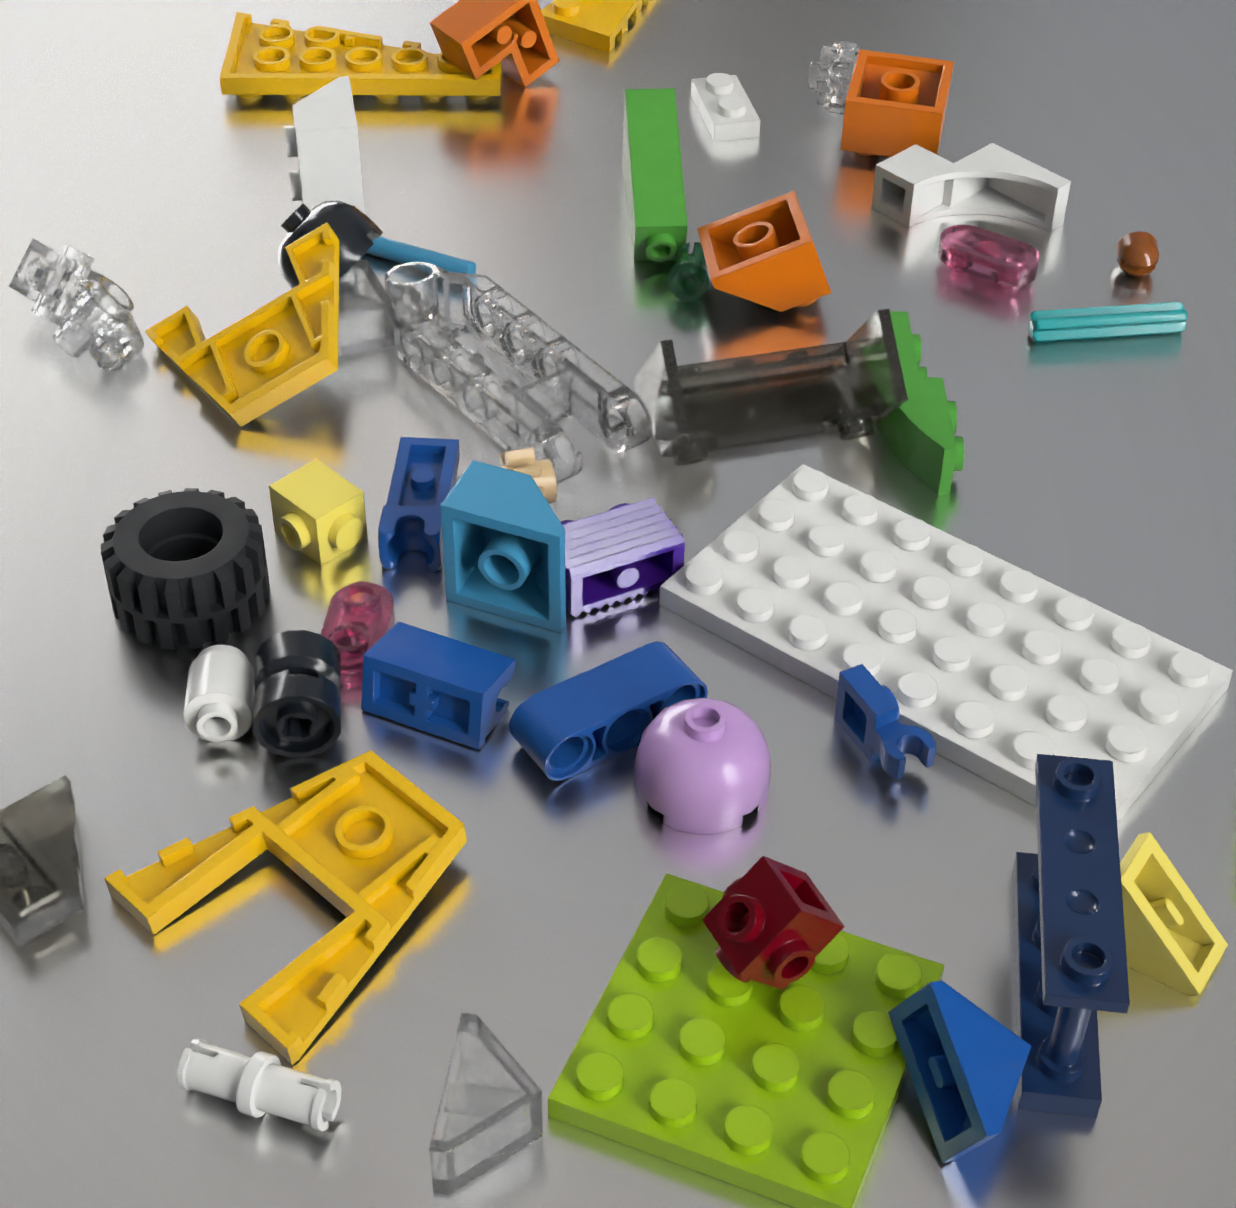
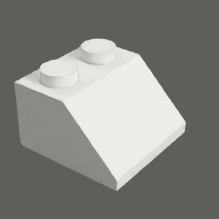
M349 76L338 77L292 105L294 126H284L287 157H298L299 170L289 171L292 201H302L312 210L324 201L339 200L355 206L365 214L358 126Z

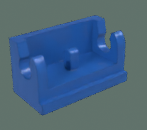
M398 621L363 654L361 710L479 750L485 743V737L499 723L507 711L509 701L498 698V695L513 677L516 659Z

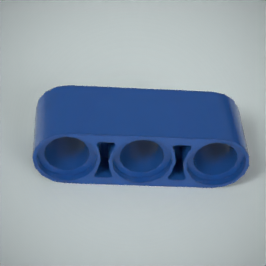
M655 641L528 697L512 714L509 730L514 739L549 779L562 781L639 746L643 731L664 708L682 700L707 698L708 690L705 683L666 643Z

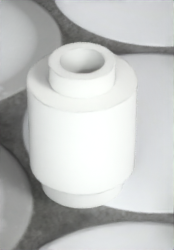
M213 645L201 651L189 667L184 722L191 733L203 740L211 742L232 741L244 735L251 726L254 698V669L241 650L230 645Z

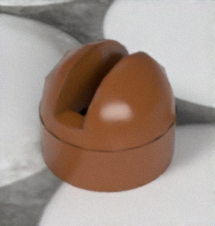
M1142 231L1132 232L1124 235L1116 244L1117 263L1127 276L1140 278L1154 271L1159 260L1157 240L1153 235Z

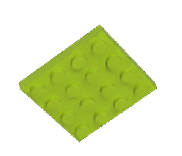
M666 873L548 1096V1117L794 1208H856L908 1072V1067L888 1012L928 983L942 981L945 965L840 931L815 957L814 965L809 972L799 980L790 983L784 990L754 980L745 983L732 976L719 962L715 953L719 945L702 921L722 899L724 892Z

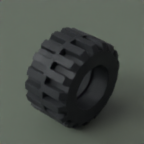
M185 488L182 492L173 493L171 490L159 492L157 497L151 499L143 498L134 502L133 509L122 510L114 517L115 524L107 526L103 534L104 543L101 544V556L115 619H119L121 628L127 634L136 633L138 641L148 645L157 641L160 642L161 648L174 650L178 645H188L189 649L203 648V643L214 641L218 644L229 640V634L232 632L242 633L251 626L250 618L260 617L265 610L264 601L269 600L270 584L262 525L259 524L258 516L254 510L246 509L245 502L237 497L225 498L224 492L216 490L199 492V488Z

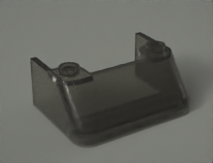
M889 309L878 310L846 342L677 366L672 339L660 341L634 378L638 404L662 457H673L676 466L703 462L709 459L708 452L838 432L840 440L863 438L874 433V424L884 420L908 401Z

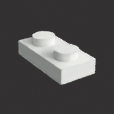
M713 73L707 76V78L691 79V97L713 142L757 138L760 136V119L737 75Z

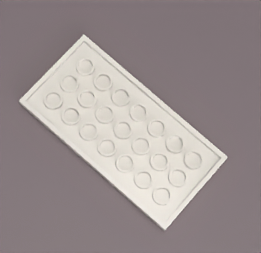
M804 464L798 467L660 586L659 605L834 699L837 698L839 672L863 664L880 685L887 686L893 692L900 710L898 722L904 725L920 727L930 733L936 743L935 753L1036 806L1035 762L1037 754L1113 761L1117 823L1226 692L1233 670L1197 652L1185 648L1139 624H1135L1083 597L1033 575L1029 571L1008 563Z

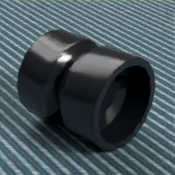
M288 630L272 635L260 645L255 655L253 734L261 746L274 754L294 758L309 757L322 753L334 745L341 734V654L332 641L321 634L311 631Z

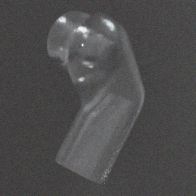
M124 310L116 311L109 316L107 325L111 334H100V338L103 340L102 344L99 346L94 340L90 344V356L97 361L99 368L106 371L121 370L144 348V340L131 313Z

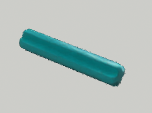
M1181 302L1033 311L1029 315L1028 333L1031 340L1035 343L1178 334L1185 330L1187 310H1185Z

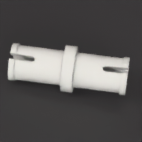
M197 1038L190 1042L191 1049H184L177 1068V1083L179 1087L234 1102L239 1112L251 1117L258 1118L265 1113H269L311 1126L314 1130L323 1132L329 1128V1121L333 1122L339 1109L342 1093L339 1081L331 1078L324 1079L281 1066L280 1059L273 1054L260 1051L251 1057L208 1044L205 1040Z

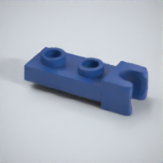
M400 438L386 505H383L378 527L379 558L383 568L388 570L395 568L399 557L409 551H418L425 554L429 571L435 572L442 568L444 557L440 505L456 482L460 460L459 439Z

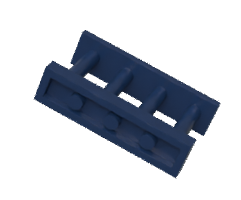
M1037 754L1035 778L1038 854L1016 852L1013 866L1016 1035L1031 1045L1017 1085L1018 1110L1097 1118L1102 1102L1097 1011L1127 1014L1130 1005L1113 761Z

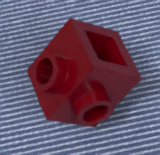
M762 856L744 876L732 882L724 891L722 899L702 919L719 945L715 950L719 962L732 976L745 983L754 980L782 990L790 983L799 980L807 974L814 965L815 957L845 927L807 873Z

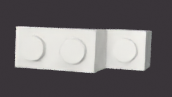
M994 143L988 144L955 163L915 144L876 165L871 208L908 228L939 217L981 214L1020 220L1052 232L1064 223L1071 181Z

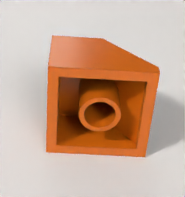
M859 49L845 100L840 150L855 152L861 156L879 155L892 157L917 144L938 155L954 61Z
M795 190L697 228L713 287L717 290L780 312L793 307L808 306L818 298L831 293Z

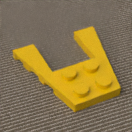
M371 750L290 788L292 798L262 812L252 806L229 817L231 827L195 844H192L188 837L157 851L160 861L126 877L122 870L119 869L104 878L110 895L154 936L268 849L347 917L239 1003L244 1021L291 1065H294L305 1053L467 842L463 822Z

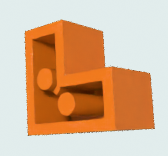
M459 0L429 22L444 58L475 80L502 60V72L523 87H527L559 62L537 0Z

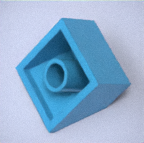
M473 460L440 505L446 601L561 633L566 626L564 527L531 475Z

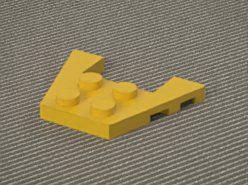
M326 222L286 246L285 249L300 282L299 285L208 339L205 338L198 317L188 306L183 307L146 329V334L168 358L242 427L338 370L340 241Z

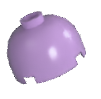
M710 698L679 701L664 708L643 731L634 764V784L638 800L646 810L649 803L654 810L664 814L663 824L676 831L699 835L730 832L742 826L744 815L752 812L756 807L759 813L766 805L772 768L770 751L764 733L743 709L726 701Z

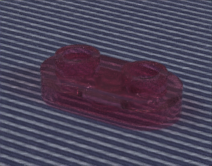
M953 225L944 229L940 235L938 257L952 271L968 273L995 282L999 287L1005 289L1021 288L1032 283L1037 277L1040 254L1035 247L1028 243L972 225Z
M365 581L354 582L338 590L331 598L320 634L332 641L341 654V688H357L362 686L363 654L395 625L393 597L386 588L378 584Z

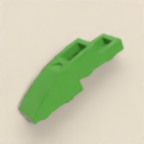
M886 311L882 344L868 345L864 392L869 411L878 431L899 461L937 495H950L953 471H962L964 465L963 437L954 436L957 427L956 402L947 401L943 378L927 377L926 367L919 366L921 360L920 334H912L908 311Z

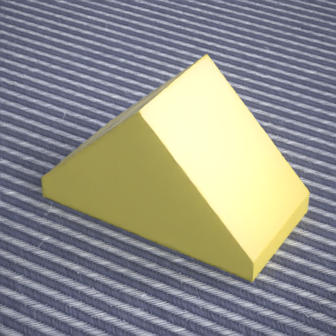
M1151 832L1138 834L1120 862L1127 967L1187 996L1198 995L1203 990L1228 944Z

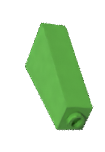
M675 88L625 89L622 164L634 261L656 262L685 260L688 225Z

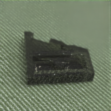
M66 775L0 810V924L18 946L25 944L84 910L76 804L71 781Z

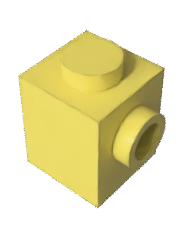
M315 459L269 485L275 533L282 537L291 549L295 551L300 550L320 566L368 538L364 492L319 460Z

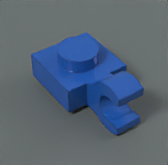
M863 664L839 672L834 720L869 762L880 758L884 771L894 779L904 777L906 764L904 754L906 753L916 756L926 768L932 766L936 750L934 738L920 727L904 725L898 722L900 710L893 692L887 686L880 685Z

